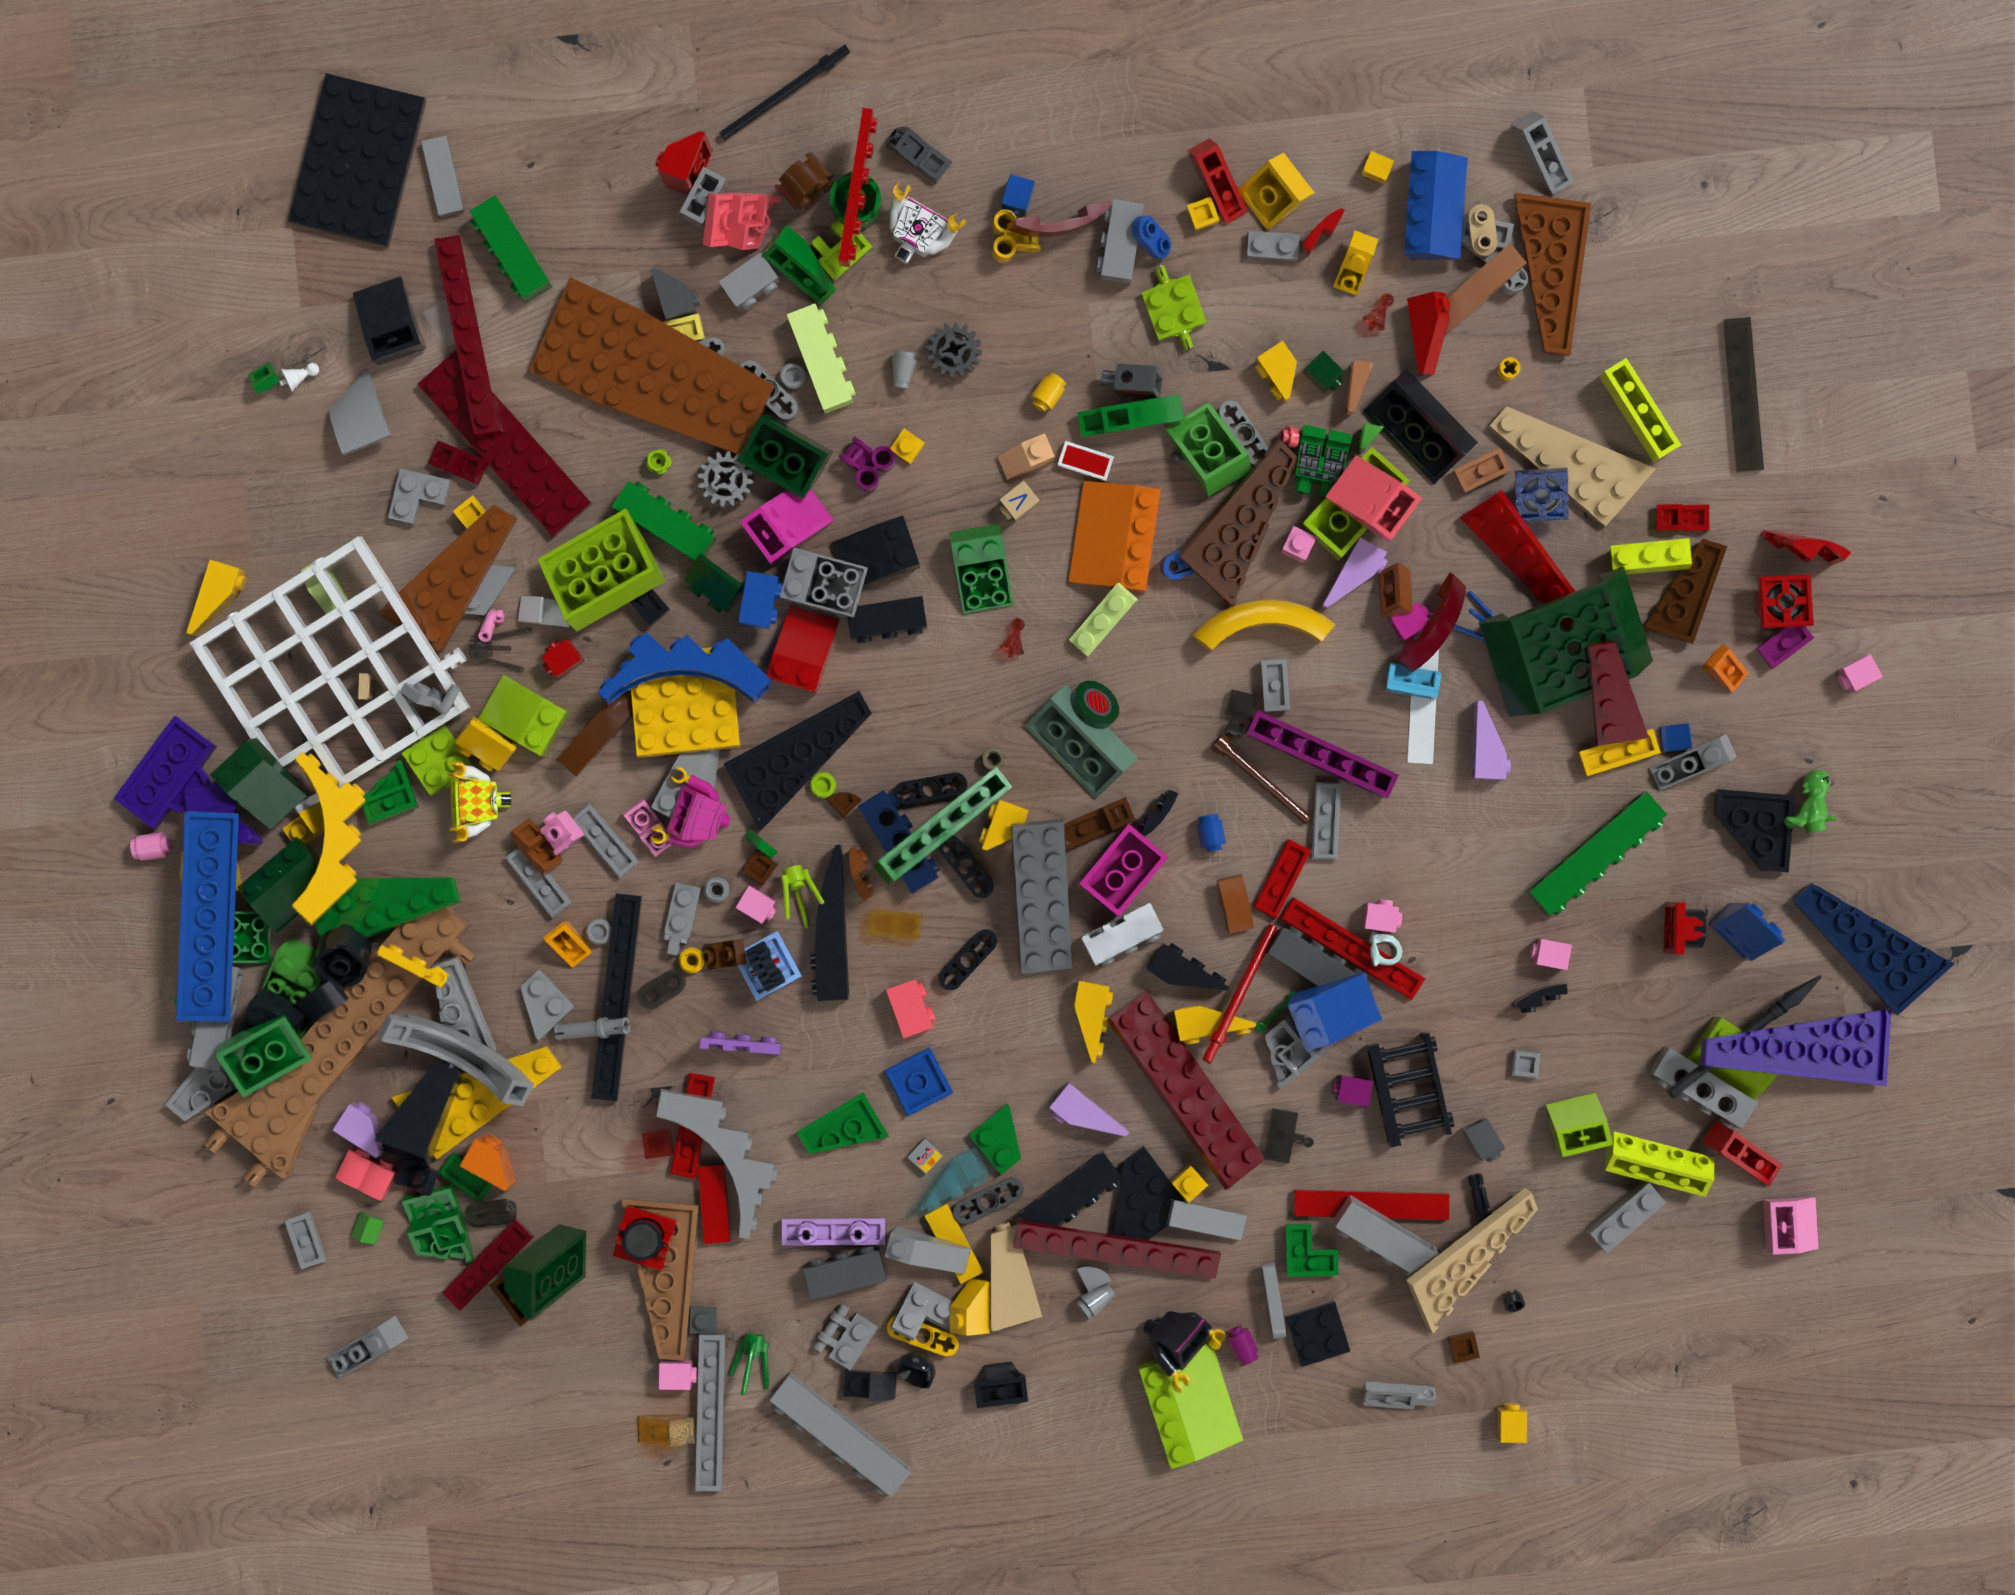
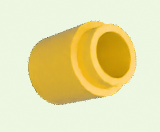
M1049 372L1047 376L1042 378L1030 396L1033 400L1032 405L1042 412L1046 410L1052 411L1065 391L1066 382L1058 375Z

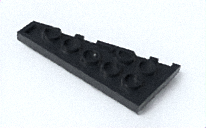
M860 691L724 763L760 832L872 715Z

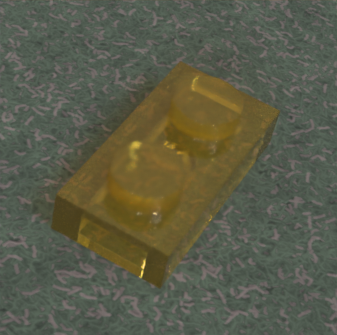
M871 909L868 935L920 940L922 914Z

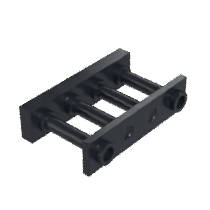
M1428 1032L1421 1033L1422 1042L1395 1048H1380L1378 1043L1366 1045L1387 1142L1391 1148L1401 1146L1400 1139L1404 1138V1135L1442 1127L1444 1134L1451 1135V1128L1455 1127L1452 1113H1447L1434 1052L1438 1051L1434 1036L1430 1037ZM1425 1051L1428 1067L1392 1075L1385 1073L1383 1063H1387L1388 1059ZM1431 1077L1434 1092L1399 1100L1390 1096L1389 1088H1393L1395 1084ZM1437 1102L1440 1117L1406 1125L1396 1123L1395 1114L1398 1113V1110Z

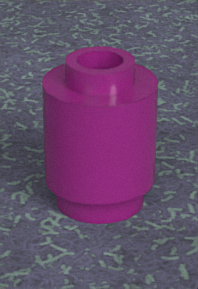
M1239 1325L1227 1331L1228 1336L1225 1338V1341L1235 1362H1239L1240 1366H1245L1259 1358L1257 1354L1259 1350L1248 1328L1242 1329V1326Z

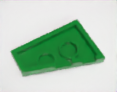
M864 1092L797 1131L809 1154L889 1137Z

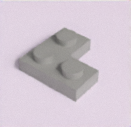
M400 468L388 518L415 525L421 500L446 506L452 481Z
M914 1282L890 1329L914 1341L924 1319L948 1330L950 1327V1306L953 1301Z

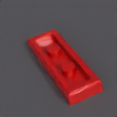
M1288 839L1253 908L1277 919L1312 850Z
M724 1164L698 1166L704 1244L730 1242Z

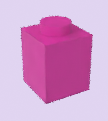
M1416 602L1412 605V613L1394 616L1388 620L1401 642L1422 630L1428 623V619L1431 616L1424 605L1420 606Z

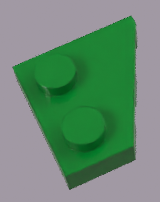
M402 760L397 761L386 777H382L376 783L375 788L363 797L366 800L363 809L368 824L374 825L419 807Z
M1007 1103L969 1134L1001 1175L1021 1160L1011 1109Z

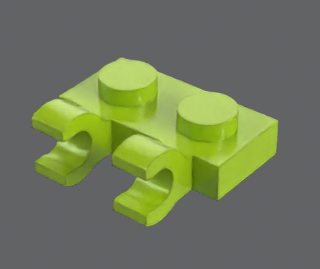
M837 219L830 226L832 231L842 240L844 225ZM861 233L860 235H855L853 245L858 246L856 260H851L850 267L839 266L838 262L841 241L832 249L819 236L811 242L813 248L822 256L818 260L834 282L873 248Z

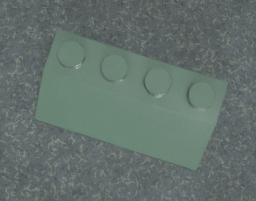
M1065 685L1030 719L1025 727L1097 799L1138 757L1108 727L1104 729L1095 728L1086 724L1081 714L1077 715L1071 703L1073 691Z

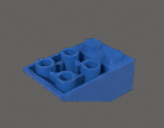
M1729 903L1709 923L1745 961H1753L1786 941L1781 936L1783 931L1775 923H1768L1762 917L1764 912L1754 903L1751 905L1749 903Z

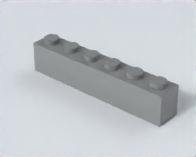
M791 1372L769 1400L773 1403L771 1407L782 1416L787 1414L793 1419L792 1424L802 1432L806 1429L813 1435L812 1440L823 1448L825 1445L833 1451L832 1455L843 1464L845 1462L849 1463L854 1467L852 1471L863 1480L868 1478L873 1482V1488L881 1495L885 1496L888 1494L892 1497L910 1475L912 1468Z

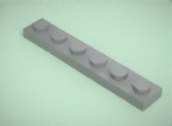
M699 1334L695 1491H722L726 1334Z

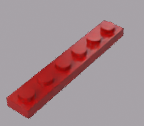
M869 108L862 109L838 258L839 266L850 267L851 260H856L858 246L853 244L855 235H860L862 220L858 219L859 209L864 210L866 194H862L863 184H868L870 169L866 168L867 158L872 159L874 143H870L871 133L876 134L878 118L874 117L873 109Z

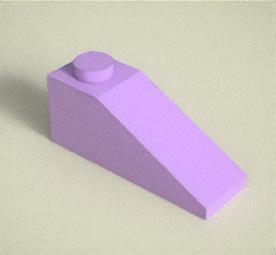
M1360 537L1351 550L1321 608L1327 609L1373 577L1376 572L1381 574L1388 561L1384 558L1387 552Z
M1476 701L1474 702L1471 779L1505 780L1506 775H1510L1511 760L1507 759V752L1484 702Z
M1069 1082L1049 1105V1108L1053 1110L1050 1115L1061 1124L1066 1121L1071 1125L1121 1136L1129 1134V1131Z

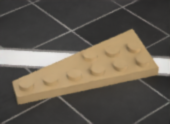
M1507 406L1489 425L1493 432L1536 469H1545L1552 472L1558 479L1560 487H1564V493L1603 527L1609 524L1656 470V468Z

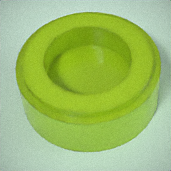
M820 772L811 779L810 788L817 797L827 798L835 792L836 781L831 774Z

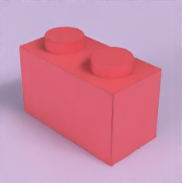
M913 979L886 989L903 1038L933 1028L932 1022L936 1021L932 1007L926 1008L923 998L927 997L923 982L917 983V980Z

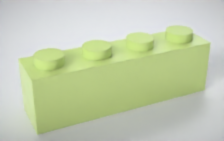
M816 304L787 314L824 413L826 414L852 404L851 396L856 395L851 380L845 381L842 372L847 370L842 357L836 358L833 348H836L837 344L833 334H827L824 327L828 323L824 310H818Z

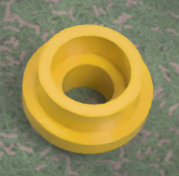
M687 948L679 956V965L687 973H696L704 966L703 953L697 948ZM693 955L696 957L697 962L695 965L688 963L689 956Z

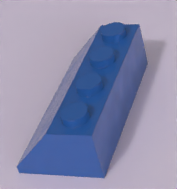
M1412 151L1404 253L1410 260H1461L1468 166L1467 157L1440 151Z

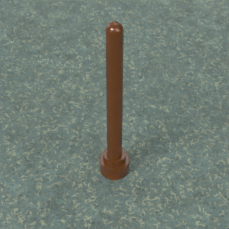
M1223 733L1210 748L1217 755L1221 754L1223 757L1226 755L1303 823L1311 821V816L1232 748L1234 745L1230 743L1231 739Z

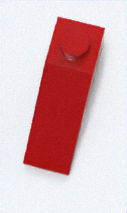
M1209 138L1187 150L1198 176L1212 198L1224 223L1227 224L1247 213L1248 210L1219 145Z
M1436 291L1407 298L1418 373L1421 375L1435 374L1450 319L1449 299L1446 297V293Z
M1715 1121L1702 1141L1707 1147L1767 1186L1771 1185L1783 1166L1747 1139Z

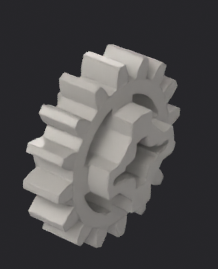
M727 451L725 457H722L717 452V459L713 460L711 457H708L707 459L710 464L708 466L703 464L700 466L705 472L704 474H698V478L704 480L698 486L700 489L707 490L703 494L705 498L712 496L711 503L713 505L720 501L722 508H725L727 502H730L732 507H735V500L739 499L743 503L745 500L742 495L744 493L751 494L747 486L754 485V481L748 479L749 476L753 475V471L745 470L747 466L737 461L739 454L733 459L730 451ZM731 463L735 466L724 468L720 464ZM713 470L715 473L714 481L710 485L709 477ZM725 474L727 477L732 475L729 478L731 481L729 485L726 483L720 484L723 481L722 475ZM742 474L743 482L739 489L737 487V480ZM721 491L730 492L732 495L720 496L718 494Z

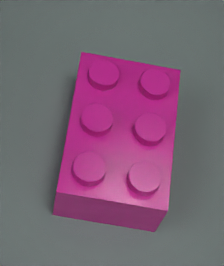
M1128 824L1079 882V885L1119 917L1168 859V856Z

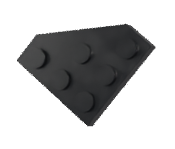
M1716 789L1714 816L1757 867L1762 871L1789 873L1792 828L1786 827L1784 819L1794 815L1795 796Z
M1144 1146L1123 1161L1113 1235L1149 1240L1168 1226L1166 1224L1172 1199L1186 1202Z

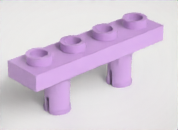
M782 1218V1245L886 1244L885 1218Z

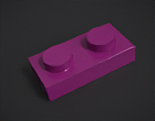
M1806 627L1783 628L1756 648V650L1769 668L1774 669L1813 640L1814 637Z

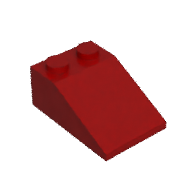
M790 605L771 658L767 676L773 681L817 694L839 620Z

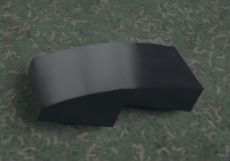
M1168 790L1167 794L1161 793L1157 808L1161 809L1160 812L1157 813L1149 810L1148 815L1142 814L1138 828L1142 829L1140 834L1143 836L1148 835L1164 820L1179 793Z
M331 978L320 984L315 990L302 996L295 1003L307 1018L313 1022L344 1003L349 997L345 994L343 987Z
M1552 984L1534 989L1512 1002L1513 1008H1520V1013L1536 1012V1007H1543L1542 996H1545V1001L1561 1000V995L1568 994L1567 984Z

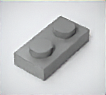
M1248 231L1246 258L1297 262L1300 234Z
M1287 659L1261 660L1264 712L1289 711Z
M311 1211L285 1220L301 1270L328 1260Z

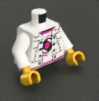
M899 181L893 188L895 196L889 211V227L893 233V239L901 244L895 257L908 264L914 252L925 258L928 254L934 255L949 247L958 233L957 230L965 226L966 220H962L958 225L955 222V217L958 213L946 219L910 197H907L905 201V197L910 192L911 187L908 185L905 192H901L898 188Z

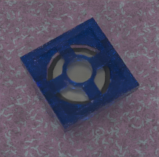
M1567 468L1515 471V506L1525 522L1569 520Z

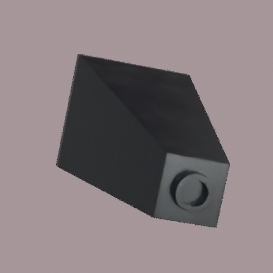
M445 1061L442 1064L436 1062L433 1064L377 1135L375 1141L381 1151L426 1167L430 1166L462 1077L460 1071L457 1070V1066Z

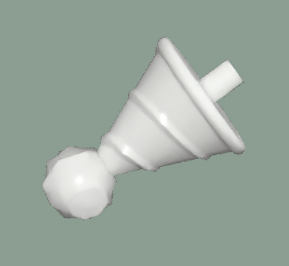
M311 362L307 364L306 369H281L284 379L280 380L279 383L281 386L287 384L290 391L293 392L307 375H318L319 366Z

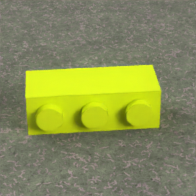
M1690 538L1612 545L1610 547L1612 570L1623 566L1627 575L1690 569L1692 565Z

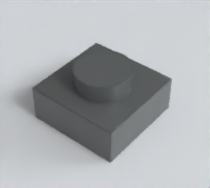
M691 1306L690 1334H716L717 1307Z

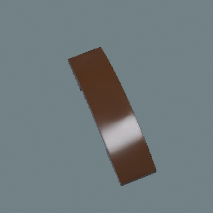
M1124 797L1064 823L1065 851L1136 821L1127 798Z

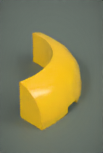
M1256 600L1241 603L1219 612L1202 624L1191 636L1211 652L1223 640L1243 629L1276 625L1301 632L1319 644L1332 630L1335 623L1321 613L1301 604L1282 600Z

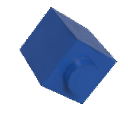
M1010 174L1002 199L1001 209L1010 210L1016 217H1020V214L1026 216L1035 181Z

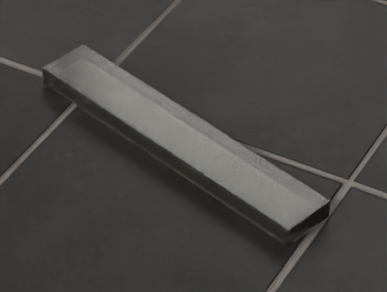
M1751 317L1723 320L1736 473L1764 470Z

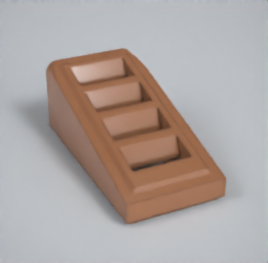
M1353 361L1349 366L1344 412L1347 416H1351L1357 407L1371 372L1372 362Z

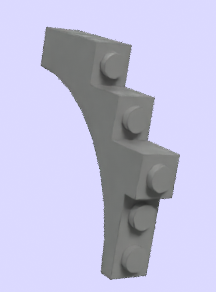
M661 1089L656 1117L676 1122L694 1131L707 1141L723 1159L732 1175L738 1194V1237L749 1239L750 1232L755 1233L757 1218L753 1217L755 1207L760 1208L762 1192H758L759 1188L769 1190L770 1183L775 1184L777 1169L773 1168V1161L744 1156L745 1153L750 1152L752 1138L748 1137L747 1130L718 1125L719 1122H724L726 1107L722 1106L723 1101L721 1099Z

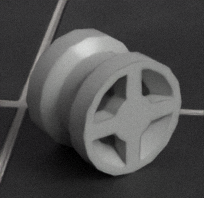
M1523 268L1510 278V282L1508 280L1501 287L1502 291L1509 295L1521 292L1528 282L1526 271Z

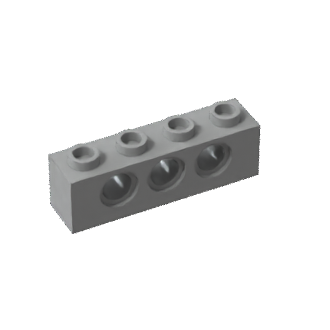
M1664 1047L1648 1073L1654 1076L1653 1082L1666 1089L1668 1085L1672 1087L1677 1083L1674 1079V1074L1677 1070L1682 1069L1686 1076L1698 1065L1671 1048ZM1709 1072L1677 1096L1686 1102H1689L1690 1099L1699 1104L1697 1109L1708 1116L1712 1113L1720 1117L1718 1122L1730 1129H1733L1734 1126L1742 1129L1758 1104L1755 1100ZM1705 1083L1707 1092L1704 1096L1699 1097L1696 1093V1088L1699 1084ZM1722 1097H1727L1729 1100V1106L1725 1110H1720L1718 1102Z

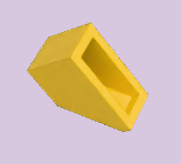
M970 1279L950 1306V1333L965 1336L990 1333L991 1281Z

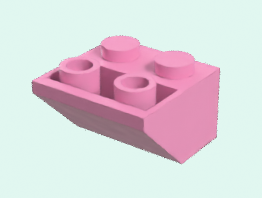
M1815 1197L1763 1199L1765 1248L1767 1252L1773 1255L1794 1254L1818 1249Z

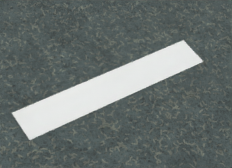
M1423 629L1414 634V639H1418ZM1439 650L1420 668L1438 671ZM1411 696L1407 763L1433 764L1436 699Z

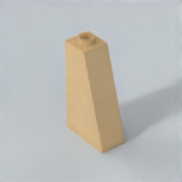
M1009 1222L996 1225L995 1231H991L992 1331L1042 1317V1311L1024 1250L1013 1247L1016 1224L1010 1226Z

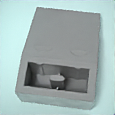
M793 548L780 598L784 601L854 618L868 568Z

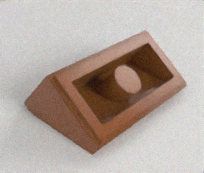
M1396 563L1384 569L1381 574L1378 573L1380 612L1382 617L1405 615L1413 612L1410 570L1400 563Z

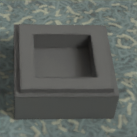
M931 146L916 169L937 184L952 162Z

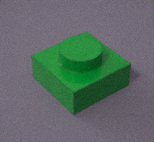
M270 361L248 374L252 387L258 394L273 388L280 381Z

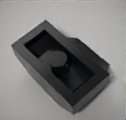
M1012 1362L984 1365L979 1378L974 1381L977 1408L1028 1402L1025 1375L1020 1373Z

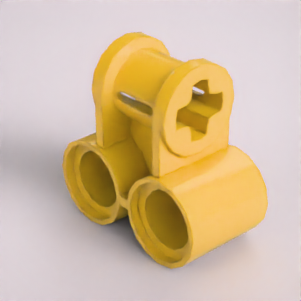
M1005 209L995 215L992 230L998 238L993 244L992 256L997 262H1009L1016 251H1041L1039 237L1030 236L1029 241V236L1017 234L1008 229H1002L998 225V220L1002 218L1010 222L1015 220L1016 216L1013 212ZM1006 244L1010 247L1011 252L1006 255L1001 254L997 246Z

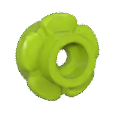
M663 449L651 451L647 455L648 462L646 465L651 472L664 474L667 472V468L671 466V457ZM658 459L661 460V463H660V464H657V463H656V461H657Z

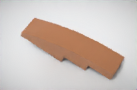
M1511 243L1448 297L1450 302V319L1446 335L1486 303L1489 297L1527 265V262Z

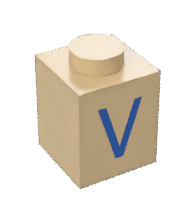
M1022 481L1000 499L1002 506L999 510L1007 520L1012 518L1016 523L1039 505L1040 500L1026 482Z

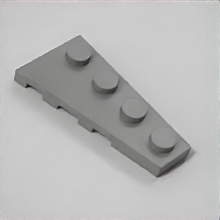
M459 955L435 963L433 968L440 967L450 974L443 988L435 985L437 998L439 999V1014L442 1025L459 1031L496 1051V1045Z

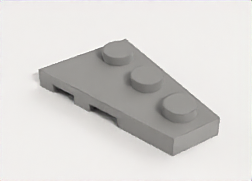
M194 1068L165 1106L183 1121H188L237 1088L227 1072Z

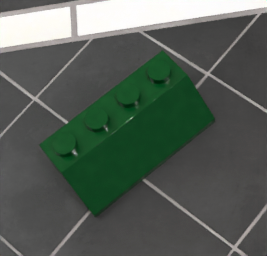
M559 1224L505 1265L503 1270L505 1291L528 1320L536 1318L585 1278L586 1231Z

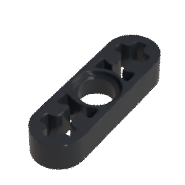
M961 773L937 775L900 782L894 788V797L900 804L909 805L959 796L966 791L968 784L965 776ZM953 777L963 781V785L959 787L960 791L955 792L952 787L945 788L947 794L942 795V785L939 779L945 778V784L951 783ZM928 781H933L938 785V792L934 796H927L923 791V786ZM920 783L919 792L922 796L921 799H916L917 794L909 795V800L904 801L903 797L898 796V792L902 791V786H907L908 790L916 789L914 784Z
M952 835L947 839L950 842L954 840L957 842L955 849L958 853L961 850H964L966 855L959 857L955 863L950 860L955 857L951 851L947 853L944 851L945 843L943 842L939 845L940 853L975 897L987 898L991 895L994 888L992 880L958 837ZM963 859H969L973 862L974 869L970 874H963L959 870V863ZM977 870L982 873V875L977 876L979 880L989 883L986 887L988 890L986 894L982 891L979 893L975 891L977 884L974 880L970 884L966 880L974 876Z
M988 929L979 931L942 970L939 976L941 986L946 990L957 989L995 949L997 945L996 934ZM990 934L992 936L990 940L992 946H984L980 951L985 954L980 957L977 951L970 948V945L974 943L977 947L981 943L980 935L987 936ZM966 952H971L976 957V962L972 967H965L961 963V956ZM957 962L959 968L966 971L967 974L962 976L960 972L955 978L957 984L950 983L946 985L944 974L946 972L952 974L956 970L952 965Z

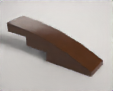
M631 690L622 694L609 706L606 704L556 759L576 777L594 757L596 758L607 743L619 733L633 716Z

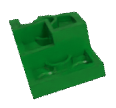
M452 1184L433 1188L431 1196L422 1195L419 1192L403 1196L401 1202L410 1221L407 1235L416 1255L425 1257L435 1256L446 1260L449 1257L465 1259L466 1263L474 1261L468 1230Z

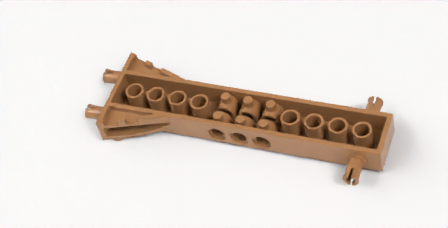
M451 907L397 926L382 944L387 948L392 944L404 950L402 956L410 960L415 956L427 962L425 966L427 969H432L433 965L440 962L448 953L453 957L459 955L465 968L477 956L459 942L471 924ZM377 950L369 959L364 979L354 986L344 988V992L349 998L319 1018L302 1037L301 1041L312 1056V1059L245 1097H242L240 1092L204 1112L219 1126L208 1140L204 1142V1145L207 1148L212 1146L209 1150L218 1153L230 1136L234 1137L257 1157V1162L243 1176L246 1181L251 1180L249 1184L254 1187L258 1185L269 1170H272L283 1180L289 1178L292 1174L296 1158L301 1152L305 1136L310 1130L323 1098L375 1039L387 1015H395L425 979L379 956Z

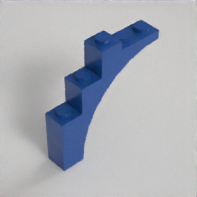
M646 631L642 636L640 634L637 635L630 643L631 647L628 651L633 659L631 661L629 659L626 660L619 667V673L615 677L606 679L601 684V690L598 693L601 699L609 706L622 694L642 683L662 677L683 675L703 677L721 682L739 691L755 704L773 685L771 679L728 638L723 642L718 641L711 648L710 655L704 652L688 635L683 639H676L670 646L671 650L667 652Z

